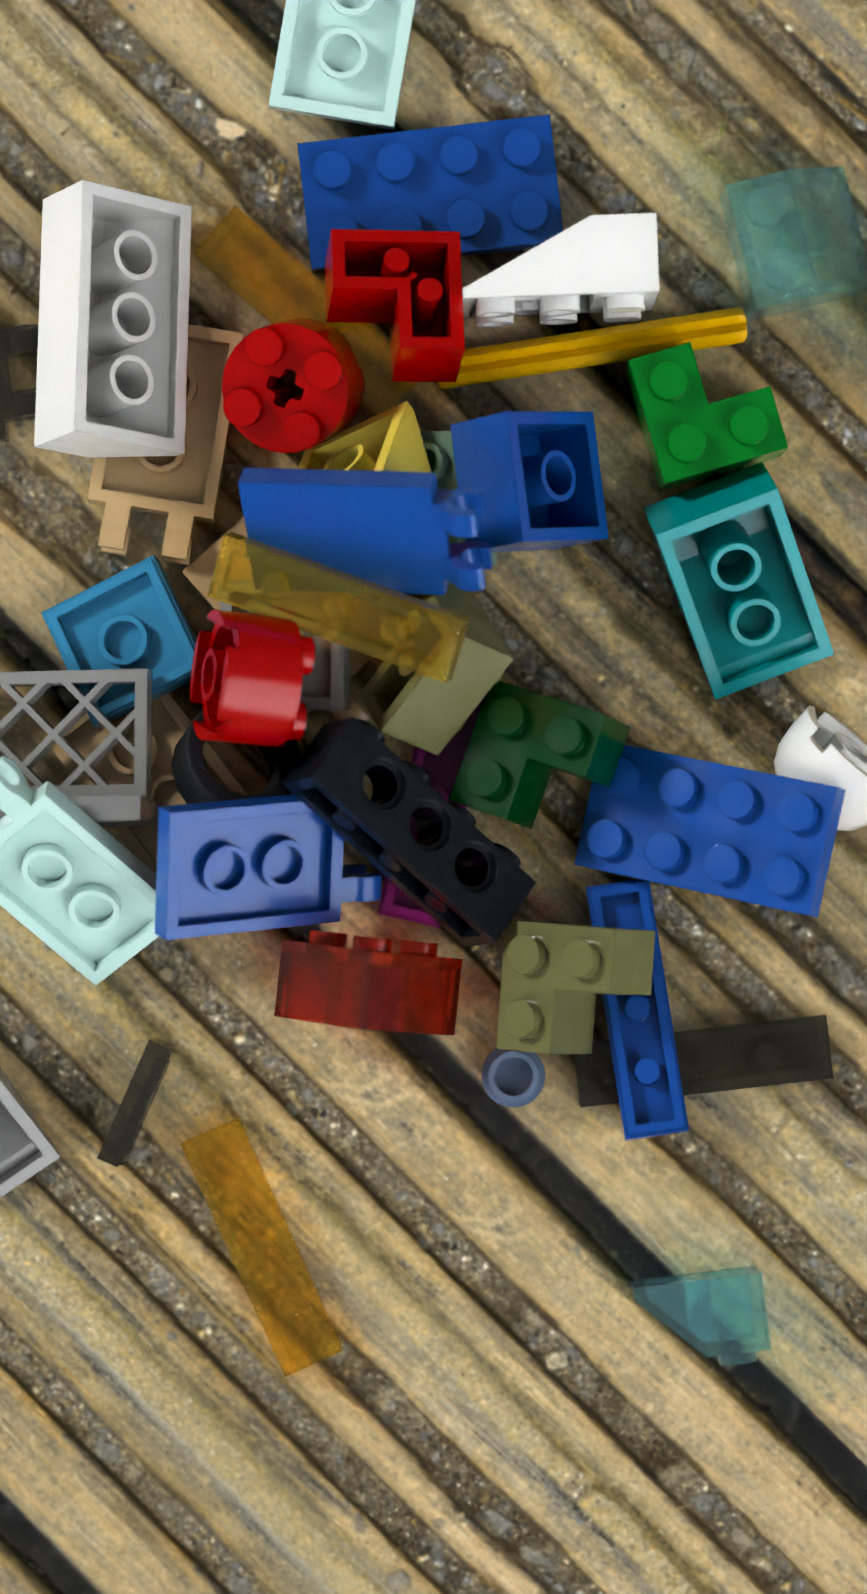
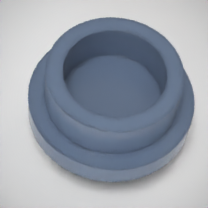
M494 1049L484 1061L481 1073L482 1084L488 1096L496 1103L512 1108L525 1106L536 1099L543 1089L545 1082L544 1065L537 1053Z

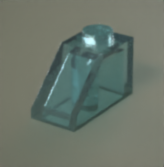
M756 1265L630 1281L632 1296L639 1305L706 1357L718 1356L719 1365L751 1363L757 1360L756 1351L771 1350L762 1273Z

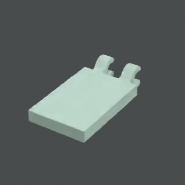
M286 0L269 108L394 130L416 0Z
M4 755L1 756L0 810L6 815L0 819V906L96 986L159 937L155 934L156 874L52 783L47 781L34 792L18 765Z

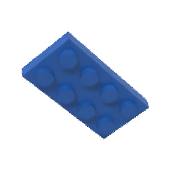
M550 115L297 143L312 273L325 272V259L331 229L460 232L461 256L530 249L563 231Z
M624 745L610 788L592 782L574 865L818 918L846 790L835 786Z

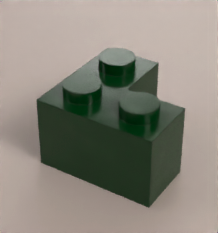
M498 681L484 697L449 800L532 829L552 769L610 788L630 727L605 714Z

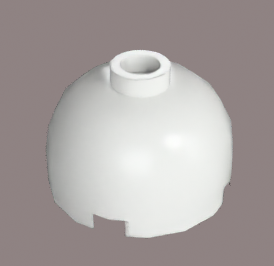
M809 705L793 722L778 745L774 759L775 775L835 786L846 790L837 830L853 831L867 826V744L851 729L829 713L824 712L817 719L815 707Z

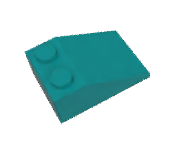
M763 462L643 507L660 557L715 700L834 655L778 488Z

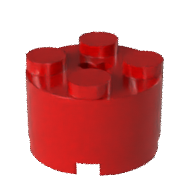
M298 318L285 320L255 329L237 344L225 365L222 379V394L224 400L223 410L226 418L249 441L263 449L278 453L304 451L333 438L352 422L363 398L364 378L361 367L359 368L357 359L351 349L352 346L338 330L326 323L313 319ZM297 373L295 384L303 388L304 391L303 394L292 398L288 395L289 387L284 384V376Z
M211 610L206 618L214 622L215 625L212 632L200 630L191 669L190 701L191 703L203 704L204 721L192 720L197 737L205 741L280 747L288 739L300 740L303 737L307 720L306 705L303 701H300L303 675H310L314 666L315 643L313 637L302 636L296 621L291 617Z

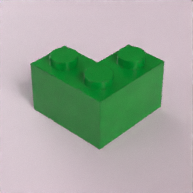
M691 342L628 360L625 374L659 491L778 458L788 449L771 386L708 404Z

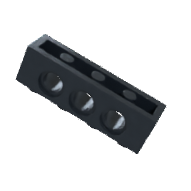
M355 717L324 724L282 784L462 945L472 946L496 943L536 884L520 868L521 861L517 855L507 847L491 842L475 827L476 820L472 814L456 803L447 802L430 786L431 779L425 771L411 762L401 760L384 744L386 741L385 737L375 726ZM365 774L369 777L373 787L371 800L366 796L363 789ZM411 816L415 819L418 826L416 841L411 836L409 830ZM457 857L463 867L461 881L455 873V860Z

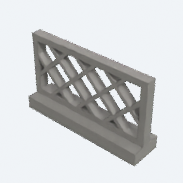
M143 668L0 672V687L18 703L0 721V750L15 762L22 770L24 776L35 785L30 786L34 792L45 782L32 768L57 743L79 767L61 785L55 787L101 827H156L157 801L151 799V670ZM135 684V708L116 727L95 703L112 685ZM78 685H96L87 695L77 687ZM51 686H65L77 698L79 703L54 728L33 705ZM15 687L33 688L23 696ZM89 711L110 732V735L85 759L63 736ZM27 712L48 735L22 760L2 737ZM133 727L134 744L125 736ZM118 742L134 756V784H109L94 769ZM88 774L97 785L78 784ZM0 810V819H2L6 814Z

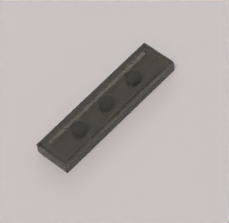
M825 1014L674 1031L684 1095L834 1078L827 1016ZM609 1039L593 1040L592 1054H573L580 1107L619 1103Z

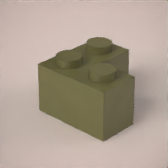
M451 581L445 595L386 593L375 610L396 646L359 693L380 732L435 755H439L452 737L461 730L470 714L492 686L501 679L504 671L514 660L473 592L458 589Z
M511 920L504 930L496 1049L542 1054H592L596 993L651 995L655 931Z

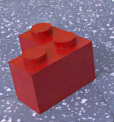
M331 229L325 259L326 322L390 323L392 382H456L465 351L460 232Z

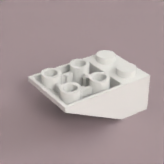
M657 213L590 215L464 287V318L476 317V326L479 327L510 326L514 324V316L539 315V323L544 325L578 322L577 313H603V321L610 323L641 320V311H652L659 293Z

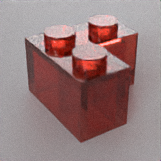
M311 929L308 942L282 939L274 1016L359 1030L455 1035L463 959L437 956L438 943L400 939L399 951H391L392 939L354 935L353 946H347L348 933Z

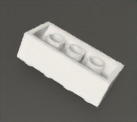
M81 180L43 199L34 447L88 458L178 456L185 453L192 206Z

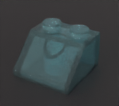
M844 166L788 169L725 185L720 197V203L750 321L867 292V257Z

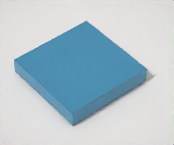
M154 555L42 612V616L67 670L148 668L152 671V701L191 681V669L197 639L160 560ZM135 684L112 685L95 705L112 722L132 712L135 708ZM78 685L77 687L87 695L96 685ZM87 711L93 726L97 728L103 727V725L89 711Z

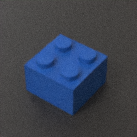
M505 411L450 425L458 488L477 487L483 489L486 513L485 516H477L478 536L464 538L465 542L485 541L490 543L491 552L555 550L609 539L593 412Z

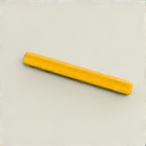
M735 307L469 348L464 351L456 382L437 383L440 388L447 389L616 363L691 342L693 350L739 344L744 342L748 335L746 316L742 308Z

